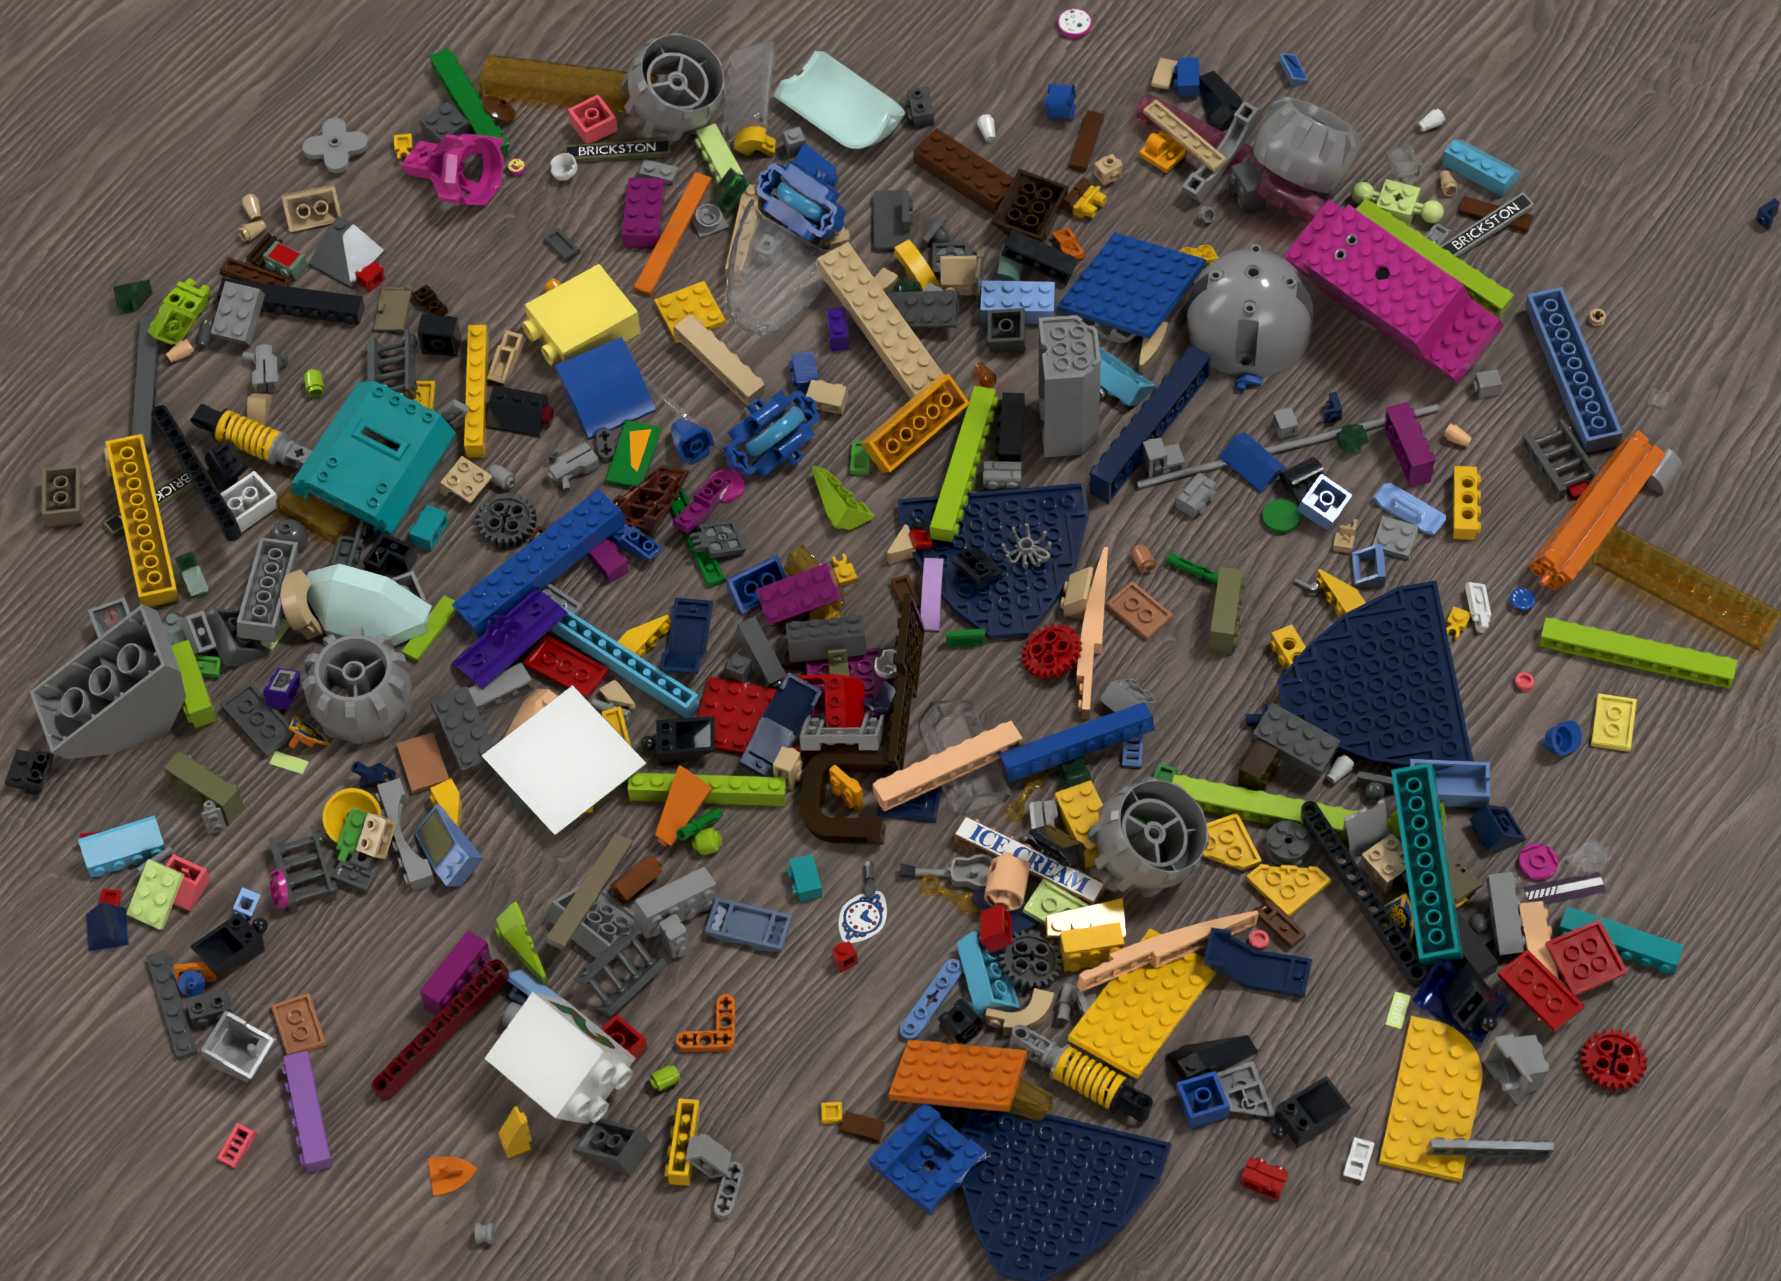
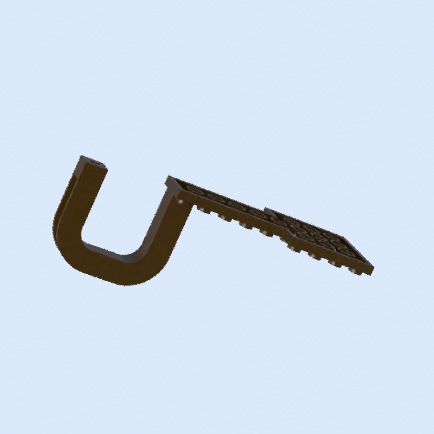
M904 593L903 601H900V612L902 613L901 618H898L897 622L899 635H896L895 638L897 652L893 654V664L896 665L898 679H895L894 682L896 697L892 698L894 713L890 715V726H892L891 732H888L889 747L879 746V750H859V746H832L817 753L805 768L799 804L800 814L810 833L821 841L843 844L884 845L886 825L883 819L828 817L823 814L826 783L830 778L829 769L834 765L844 772L894 773L904 768L912 697H917L925 626L912 594Z

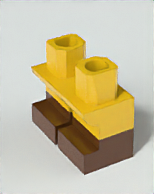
M1082 177L1074 186V189L1064 198V210L1081 219L1085 215L1094 218L1098 208L1093 205L1097 204L1103 207L1107 201V196L1100 192V186L1094 187L1089 184L1088 179Z

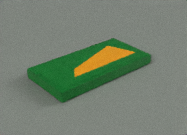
M629 420L625 421L606 478V484L629 488L632 485L636 487L644 482L643 478L648 474L662 431L661 426Z

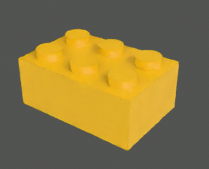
M1120 922L1060 931V953H1062L1061 958L1064 971L1074 972L1082 968H1096L1101 963L1108 962L1111 953L1123 949L1125 943Z

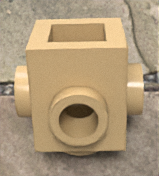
M1111 154L1094 163V174L1105 186L1122 177L1123 164Z
M843 226V229L835 233L833 238L824 239L825 246L828 245L830 251L849 242L850 234L848 229L845 230Z

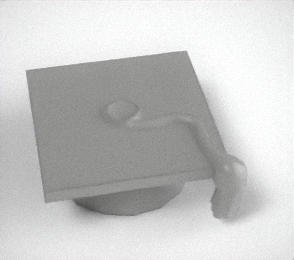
M717 203L703 204L696 210L691 219L700 239L729 228Z

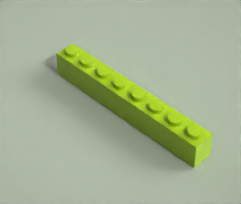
M633 774L629 777L628 781L629 801L666 802L675 774ZM695 775L714 788L703 804L786 806V777Z

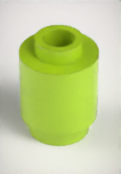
M315 369L308 370L304 374L306 392L310 397H320L324 391L322 373Z
M667 1065L651 1073L652 1078L649 1079L653 1090L657 1089L660 1092L677 1084V1081L681 1080L675 1065Z

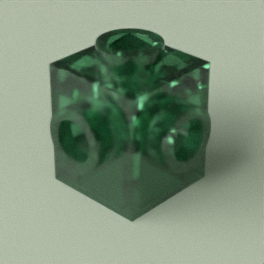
M1349 424L1342 427L1341 431L1336 433L1338 438L1337 444L1343 451L1357 452L1361 449V446L1369 442L1363 425Z

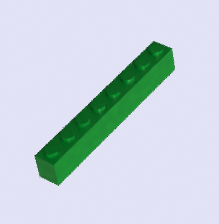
M449 48L430 55L432 69L458 112L469 121L471 133L502 138L504 143L500 147V151L504 157L508 156L510 145L507 138L502 137L499 125L496 126L494 118L484 110L483 101H480L477 89L474 90L471 79L469 77L466 78L465 70L462 65L459 66L455 53L452 54Z

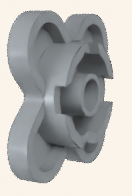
M330 118L323 123L321 136H313L304 141L303 152L309 159L324 160L328 171L341 173L348 168L349 158L365 152L368 149L369 142L363 132H347L346 124L342 119Z

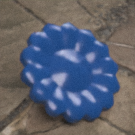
M1525 587L1513 590V593L1510 594L1511 605L1520 611L1532 609L1533 605L1536 604L1535 593Z
M196 970L184 971L177 981L178 989L186 996L193 997L199 995L204 990L205 978Z

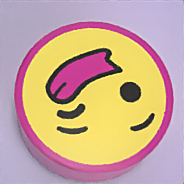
M515 158L508 162V172L511 175L520 176L525 172V162L522 159Z

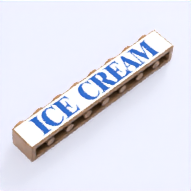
M966 816L954 834V844L976 855L987 854L996 858L1001 856L1003 852H1009L1014 857L1028 861L1030 863L1028 880L1039 885L1044 878L1090 906L1099 904L1105 894V883L1099 878H1092L1082 870L1074 869L1068 865L1063 867L1055 859L1044 856L1029 844H1022L1016 841L1014 837L998 832L994 827H987L981 824L975 818L971 819Z

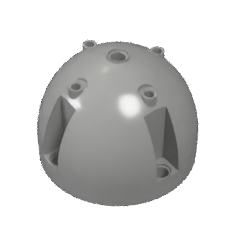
M1254 244L1250 249L1235 250L1220 256L1203 270L1194 283L1186 313L1188 340L1191 346L1193 345L1211 355L1210 366L1218 371L1238 377H1243L1246 374L1258 377L1269 376L1283 371L1294 364L1309 345L1313 328L1311 294L1302 275L1285 258L1273 252L1261 250V246Z

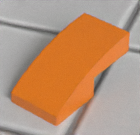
M1069 227L1052 233L1060 251L1078 258V260L1085 258L1084 250L1077 243L1076 236Z

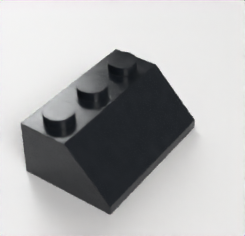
M494 386L488 404L486 428L540 437L544 425L542 423L543 410L545 406H549L548 396Z

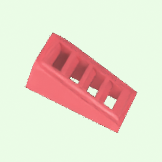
M236 1123L217 1159L236 1168L255 1140L257 1133ZM240 1133L247 1135L246 1139L240 1137ZM236 1139L243 1142L242 1146L234 1143ZM233 1146L239 1151L238 1153H235L234 1151L230 1150V1148ZM228 1153L234 1156L235 1158L234 1160H231L225 1157V1155Z

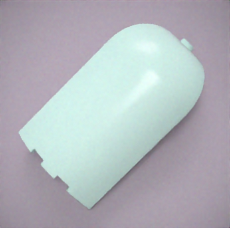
M815 51L808 63L802 68L804 72L801 75H794L789 79L781 80L773 95L840 144L854 149L866 148L879 143L892 133L905 115L904 109L897 102L824 51Z

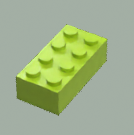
M189 640L171 645L182 676L186 694L182 706L189 723L193 722L196 729L218 721Z

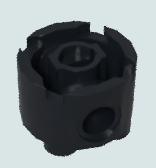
M963 998L957 1000L952 1009L942 1013L938 1018L940 1030L953 1044H960L962 1042L965 1045L981 1032L982 1028L980 1025L984 1024L985 1026L986 1019L969 1001H964Z

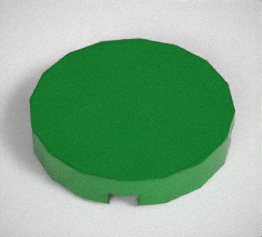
M1284 499L1273 500L1264 508L1263 522L1268 530L1278 534L1280 532H1285L1286 534L1297 528L1301 514L1296 510L1298 507L1291 501Z

